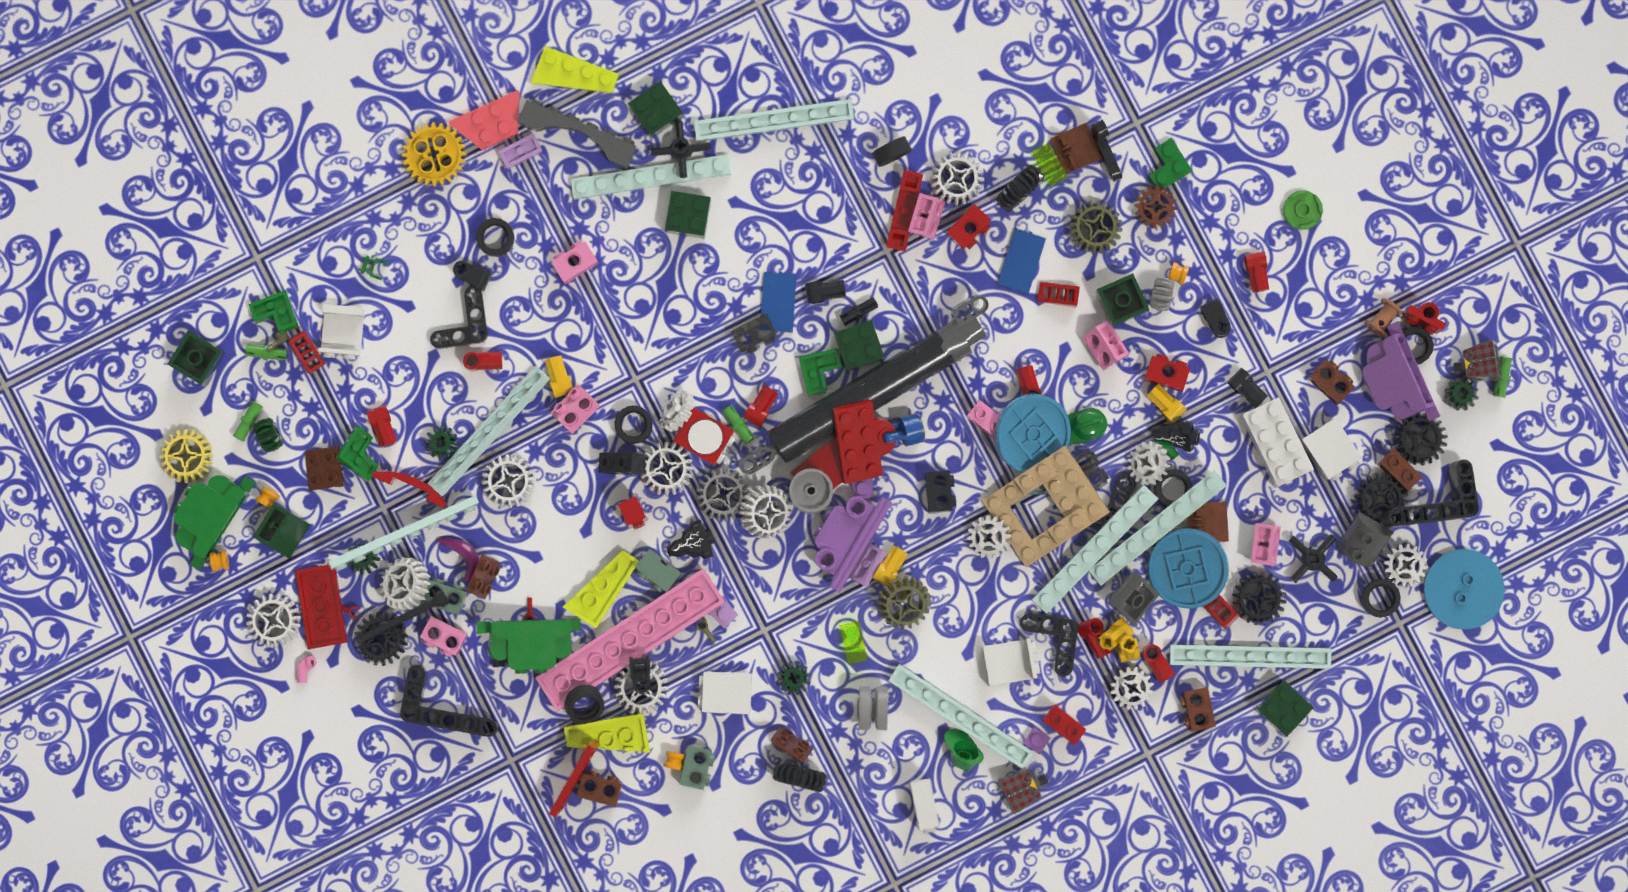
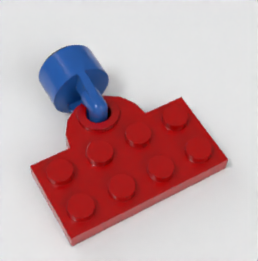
M871 400L832 408L842 480L845 485L883 476L880 457L888 454L894 448L896 441L902 440L903 444L907 447L923 443L925 440L923 422L917 414L899 417L898 422L891 424L885 418L874 416L873 402Z

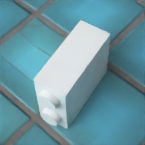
M1336 418L1300 440L1326 481L1329 479L1335 481L1343 475L1341 471L1347 467L1349 470H1352L1360 464L1358 460L1362 456Z
M703 672V676H699V688H703V694L698 697V708H702V712L750 714L752 674Z
M928 778L910 782L918 828L923 830L924 833L935 832V827L940 826L931 780Z

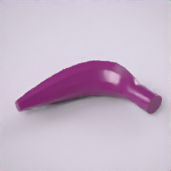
M438 538V543L463 557L466 563L464 581L470 582L479 562L475 549L470 544L461 540Z

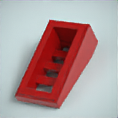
M1040 282L1037 302L1077 307L1080 286ZM1045 287L1049 288L1048 298H1044ZM1053 288L1057 289L1056 299H1052ZM1061 290H1065L1064 300H1060ZM1069 291H1073L1072 301H1068Z
M305 330L300 331L287 340L308 374L326 365ZM303 337L306 339L301 344L295 346L294 343ZM309 344L310 348L301 353L299 352V349ZM312 351L314 352V355L306 360L303 359L305 355ZM316 358L319 360L312 366L308 367L307 364L309 362L313 361Z
M1220 595L1209 604L1203 606L1225 630L1239 618V614ZM1219 600L1220 603L1212 610L1210 607ZM1225 606L1226 609L1218 616L1216 613ZM1230 612L1232 615L1223 621L1222 619Z

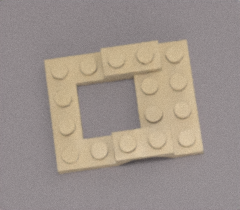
M1066 445L982 500L993 518L998 516V522L1005 520L1003 526L1010 527L1006 532L1007 534H1012V537L1007 539L1011 542V546L1025 567L1030 566L1110 513ZM1043 485L1065 518L1032 539L1011 508V505Z

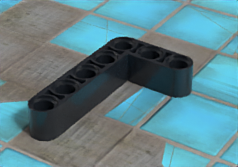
M1462 459L1452 462L1448 467L1452 501L1386 510L1381 515L1382 524L1387 528L1465 519L1475 516L1479 511L1471 462ZM1459 465L1462 467V474L1458 470ZM1462 485L1465 487V493L1462 492ZM1465 505L1468 507V513L1465 512ZM1447 507L1450 509V515L1446 512ZM1428 509L1432 512L1431 518L1428 516ZM1410 511L1414 515L1413 520H1411L1409 516ZM1391 514L1395 516V522L1391 520Z
M413 665L409 668L400 710V716L403 721L485 737H492L498 733L499 725L493 719L423 707L422 702L427 681V670L421 665ZM416 668H420L423 672L422 677L418 680L414 679L412 674ZM412 688H416L419 691V696L416 699L409 697V691ZM408 708H413L415 711V716L412 719H408L405 716V711ZM429 711L435 715V719L431 723L425 720V714ZM448 715H452L455 719L454 724L450 727L444 722L445 717ZM469 718L475 724L471 730H467L464 726V722ZM487 722H491L494 725V731L490 734L484 731V725Z

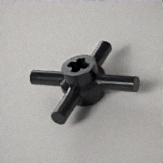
M676 121V139L673 140L670 147L652 148L651 154L652 156L671 155L673 159L678 161L679 177L686 178V160L691 157L693 152L711 150V143L692 144L688 139L684 138L683 121Z
M1330 534L1319 547L1307 548L1293 535L1289 542L1302 553V565L1290 579L1297 583L1308 570H1320L1328 579L1334 582L1338 576L1324 564V553L1337 539ZM1309 555H1316L1318 562L1310 563L1309 560L1311 558Z

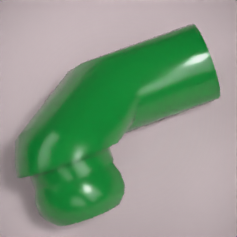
M1159 440L1153 441L1155 444L1162 445V448L1167 450L1166 454L1171 460L1179 455L1171 443Z

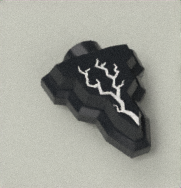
M1192 421L1176 422L1171 425L1160 424L1151 428V435L1155 439L1169 442L1174 447L1182 448L1184 451L1191 452L1194 449V445L1198 446L1200 430L1194 429Z
M700 519L690 524L689 529L683 531L682 537L673 541L667 548L668 555L674 557L689 555L692 558L701 556L703 559L714 557L711 545L715 544L711 529H704Z

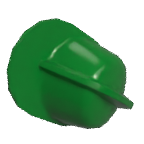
M1087 408L1067 415L1071 427L1069 442L1071 444H1081L1095 440L1106 432L1107 419L1104 413L1098 409Z
M950 729L946 732L944 741L951 751L950 759L954 766L968 773L975 765L982 763L984 755L967 733L959 729Z

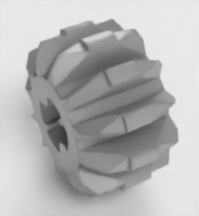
M1157 277L1155 279L1150 301L1151 308L1158 311H1168L1170 309L1175 285L1173 280L1165 277Z

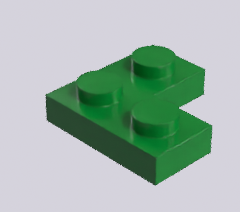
M1172 137L1154 148L1164 166L1148 175L1153 185L1155 187L1159 185V190L1162 191L1164 187L1171 186L1193 171Z
M286 290L248 304L255 324L274 318L280 334L299 327Z
M838 348L799 357L808 396L828 392L823 372L842 368Z
M356 426L335 458L367 482L371 479L372 474L379 465L364 454L373 437L360 426Z

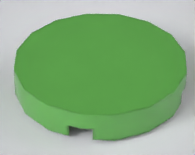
M1306 190L1292 193L1286 199L1283 206V216L1286 222L1298 230H1308L1316 226L1323 214V206L1319 197Z

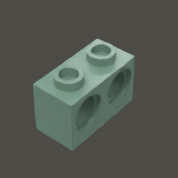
M434 578L433 581L428 580L431 584L427 586L429 593H425L424 597L426 600H421V603L431 600V589L438 587L444 591L448 601L453 593H457L460 597L457 604L452 605L449 601L448 605L440 606L438 609L461 615L468 594L463 591L464 587L456 584L449 587L444 585L445 581Z
M688 745L680 785L704 790L705 786H709L711 775L707 774L709 766L713 767L715 755H712V750ZM702 752L705 754L706 760L703 764L695 762L694 757L696 753ZM693 772L701 774L702 779L698 784H694L690 780Z

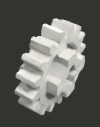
M681 390V392L677 391L675 396L672 394L671 399L667 400L662 407L663 412L659 415L661 417L659 420L660 426L670 432L673 430L677 431L678 427L682 428L683 422H687L692 414L690 411L694 408L693 403L695 401L693 395L684 390Z
M1149 441V443L1142 442V447L1136 445V452H1130L1133 456L1132 459L1127 460L1131 463V466L1127 467V469L1133 471L1130 476L1136 478V482L1144 485L1149 483L1155 485L1156 480L1162 481L1161 475L1168 474L1165 468H1170V465L1166 464V461L1170 460V457L1165 456L1167 450L1163 449L1162 445L1155 444L1152 441Z
M990 515L986 516V520L983 517L978 518L979 523L976 521L972 523L975 528L968 530L972 535L967 537V539L973 542L969 547L975 546L974 553L981 552V558H984L986 554H988L989 559L993 558V554L996 557L1001 556L1000 551H1007L1004 546L1011 544V542L1007 541V538L1012 537V534H1007L1006 532L1010 527L1003 526L1005 520L998 522V516H995L993 520ZM984 524H993L994 527L987 528ZM1000 531H1001V534H1002V540L999 539V532H1000ZM977 533L980 535V542L977 540ZM992 533V539L988 541L986 539L988 537L987 534ZM987 546H992L993 548H996V549H994V550H987V549H985V547H987Z
M1399 544L1398 550L1391 548L1393 554H1386L1385 556L1389 560L1383 562L1384 565L1388 566L1384 572L1390 573L1387 579L1394 578V584L1397 585L1401 582V587H1405L1406 583L1411 587L1413 586V581L1420 583L1418 577H1425L1422 570L1428 569L1427 566L1423 565L1427 558H1421L1424 552L1417 553V546L1410 549V544H1406L1405 548ZM1401 552L1411 553L1412 556L1405 557ZM1393 560L1396 561V568L1394 570L1392 566ZM1402 561H1411L1408 565L1409 570L1407 568L1400 570L1403 566ZM1417 561H1418V571L1415 570V563H1416ZM1406 574L1410 578L1403 579L1400 578L1399 575Z
M1126 667L1125 673L1119 670L1120 676H1113L1116 683H1110V686L1114 687L1110 694H1116L1113 701L1119 700V707L1125 704L1126 710H1129L1131 706L1138 710V704L1145 707L1144 700H1151L1148 694H1154V691L1149 690V687L1154 685L1153 683H1148L1150 675L1145 677V670L1139 673L1137 672V667H1134L1133 671ZM1127 675H1136L1133 680L1127 681L1124 679ZM1142 680L1145 684V692L1141 690L1140 683ZM1134 683L1137 692L1128 693L1129 688L1125 684L1132 685ZM1119 685L1123 687L1124 694L1122 697L1119 693ZM1133 696L1140 698L1136 702H1128Z

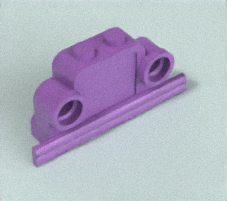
M1397 321L1387 326L1391 336L1369 347L1367 357L1371 363L1363 368V381L1370 389L1373 403L1382 410L1392 408L1393 415L1398 419H1408L1422 411H1425L1429 421L1440 417L1399 322Z
M855 496L848 500L846 508L836 506L833 510L830 508L827 510L823 517L826 520L823 527L818 526L813 536L816 537V547L820 549L815 558L817 566L834 576L829 586L830 588L840 593L892 504L891 501L881 497L875 507L866 502L864 498Z

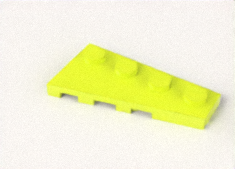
M545 46L531 84L612 94L619 74Z
M622 550L563 608L597 629L635 570L639 560Z
M643 713L602 719L587 724L564 726L567 747L586 748L594 739L600 744L597 749L650 753Z

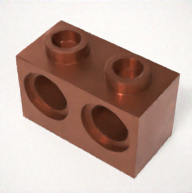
M1324 360L1307 379L1337 406L1355 388L1352 384L1354 381L1347 374L1342 375L1338 371L1339 367L1332 360L1329 362ZM1322 369L1330 372L1329 379L1321 377L1320 372ZM1336 383L1344 385L1345 391L1343 393H1338L1335 390Z
M1392 449L1377 463L1388 476H1393V481L1397 480L1400 482L1397 484L1399 487L1403 485L1404 492H1408L1422 478L1395 449Z
M1208 687L1183 692L1180 701L1182 708H1186L1187 716H1184L1186 728H1190L1192 732L1216 727ZM1193 694H1197L1200 697V703L1197 706L1192 705L1190 702V697ZM1197 714H1202L1205 719L1204 723L1200 726L1194 722V717Z
M589 770L587 774H582L576 797L617 807L623 784L619 783V778L607 776V779L600 778V773ZM588 780H593L596 783L595 790L591 792L585 788V783ZM607 785H612L615 788V794L611 797L607 796L604 792Z

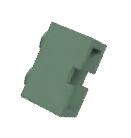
M649 548L635 566L638 570L636 574L645 581L647 578L653 581L654 584L652 586L660 593L663 590L668 592L682 573L669 563L667 566L662 564L661 561L663 559Z

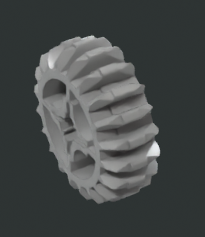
M718 468L719 474L716 475L715 471L711 470L713 477L710 478L707 474L704 475L705 479L708 480L706 483L700 480L699 484L704 487L703 489L697 488V492H701L702 495L696 496V499H703V502L699 503L698 506H706L703 510L704 514L711 511L710 519L716 514L717 521H720L721 516H724L725 522H728L727 515H731L733 520L736 519L734 515L736 511L739 515H742L739 513V508H744L740 503L746 501L744 494H749V490L743 489L748 486V483H740L744 479L742 475L738 479L735 478L738 473L737 471L729 475L730 468H727L726 474H722V468ZM720 479L732 480L737 485L725 488L721 484ZM714 482L717 491L707 499V490L711 483ZM719 485L722 490L724 489V492L726 490L729 492L726 495L728 504L722 498H717L720 495ZM740 491L739 501L735 507H732L730 497L735 492ZM722 502L727 511L716 510L710 504Z

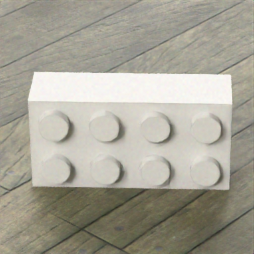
M1279 397L1240 416L1275 488L1314 470Z

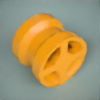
M1173 262L1168 278L1183 286L1189 267H1182L1178 263Z
M263 486L261 489L262 493L255 500L271 508L273 503L280 498V495Z
M227 550L217 554L210 552V564L213 572H217L219 569H230Z
M666 751L667 760L664 762L663 767L683 771L682 763L686 755Z

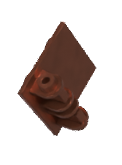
M1087 123L1066 132L1062 131L1050 138L1065 174H1069L1102 159Z
M339 446L305 451L309 491L344 487L343 483H345L342 473L344 468L341 466L343 464L335 458L340 451Z
M1206 502L1187 517L1188 528L1202 530L1213 536L1218 542H1229L1227 502Z
M482 554L466 591L486 599L487 595L491 592V585L495 577L499 574L501 563Z
M781 726L770 740L773 745L802 763L806 761L813 750L807 741L798 739L789 729L782 728Z

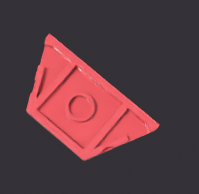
M518 90L449 121V124L482 151L518 135L519 125L517 121L519 118L520 93Z

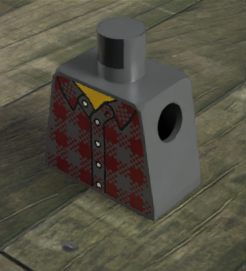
M1493 339L1463 350L1464 361L1453 363L1455 374L1466 373L1467 379L1471 382L1503 380L1498 346Z
M1030 770L998 779L1013 814L1020 812L1042 797L1039 788L1049 784L1044 773L1033 778Z

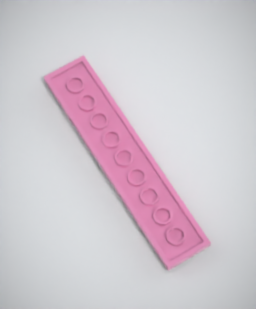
M703 568L569 655L553 668L548 669L547 673H542L535 679L558 712L565 707V697L574 687L579 685L596 687L620 670L626 668L629 665V657H643L724 604L725 600Z

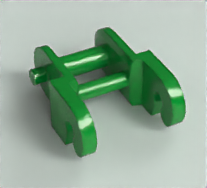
M370 256L362 257L364 263L362 269H358L361 271V274L365 272L370 274L371 278L382 281L381 277L373 275V269L377 262L386 265L388 262L378 258L372 260L369 259ZM368 262H373L370 271H367Z

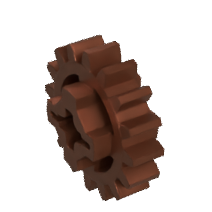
M1156 185L1155 190H1152L1151 186H1149L1147 193L1142 190L1143 196L1136 197L1139 204H1134V207L1139 208V211L1135 212V215H1141L1139 222L1145 220L1146 227L1151 223L1153 229L1156 228L1157 224L1162 228L1164 227L1163 222L1171 223L1169 217L1175 218L1172 211L1178 209V207L1173 206V203L1177 200H1171L1170 197L1173 193L1166 194V187L1160 191L1159 185ZM1153 194L1152 200L1149 203H1144L1145 198ZM1160 194L1167 199L1169 204H1164L1161 201ZM1157 201L1159 206L1165 208H1161L1155 213L1154 209L1146 206L1153 205ZM1143 210H1148L1151 214V219L1145 216ZM1163 211H1168L1167 215L1159 220V215Z

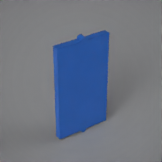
M1015 229L997 285L1010 288L1011 291L1016 290L1029 294L1046 238L1034 235L1031 231L1028 233Z
M782 271L778 273L764 272L760 331H774L776 334L778 332L793 333L797 274L782 273Z

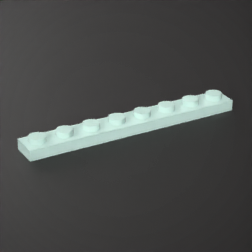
M848 99L694 121L696 140L700 142L854 120L852 100Z
M728 154L686 161V178L679 177L678 162L571 179L573 198L577 200L731 175Z
M535 366L435 474L428 484L443 497L551 378Z
M1215 470L1212 471L1094 565L1089 572L1102 586L1227 485Z
M1143 484L1032 600L1047 614L1158 498Z
M475 495L328 561L330 570L336 569V571H340L348 567L347 563L353 560L355 563L366 559L365 555L371 552L373 555L384 551L383 547L389 544L393 547L402 543V539L407 536L411 539L420 535V530L425 528L432 530L440 526L438 522L445 519L447 522L458 518L457 514L463 511L465 514L476 510L475 506L479 503Z
M1170 645V665L1331 669L1332 648Z
M900 664L888 680L1021 769H1024L1032 757L1033 751Z

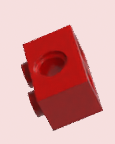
M973 204L947 231L946 235L963 251L966 248L970 250L977 243L976 238L979 234L984 235L991 228L989 225L991 219ZM972 224L975 226L976 231L969 234L965 231V226Z
M1161 354L1152 356L1144 380L1182 392L1190 371L1187 363L1176 360L1175 363L1168 361V357ZM1164 367H1170L1173 370L1171 377L1163 375L1162 370Z
M636 496L618 504L629 528L633 527L636 530L645 526L644 522L648 519Z
M1053 705L1042 719L1046 725L1072 745H1075L1087 730L1056 705Z

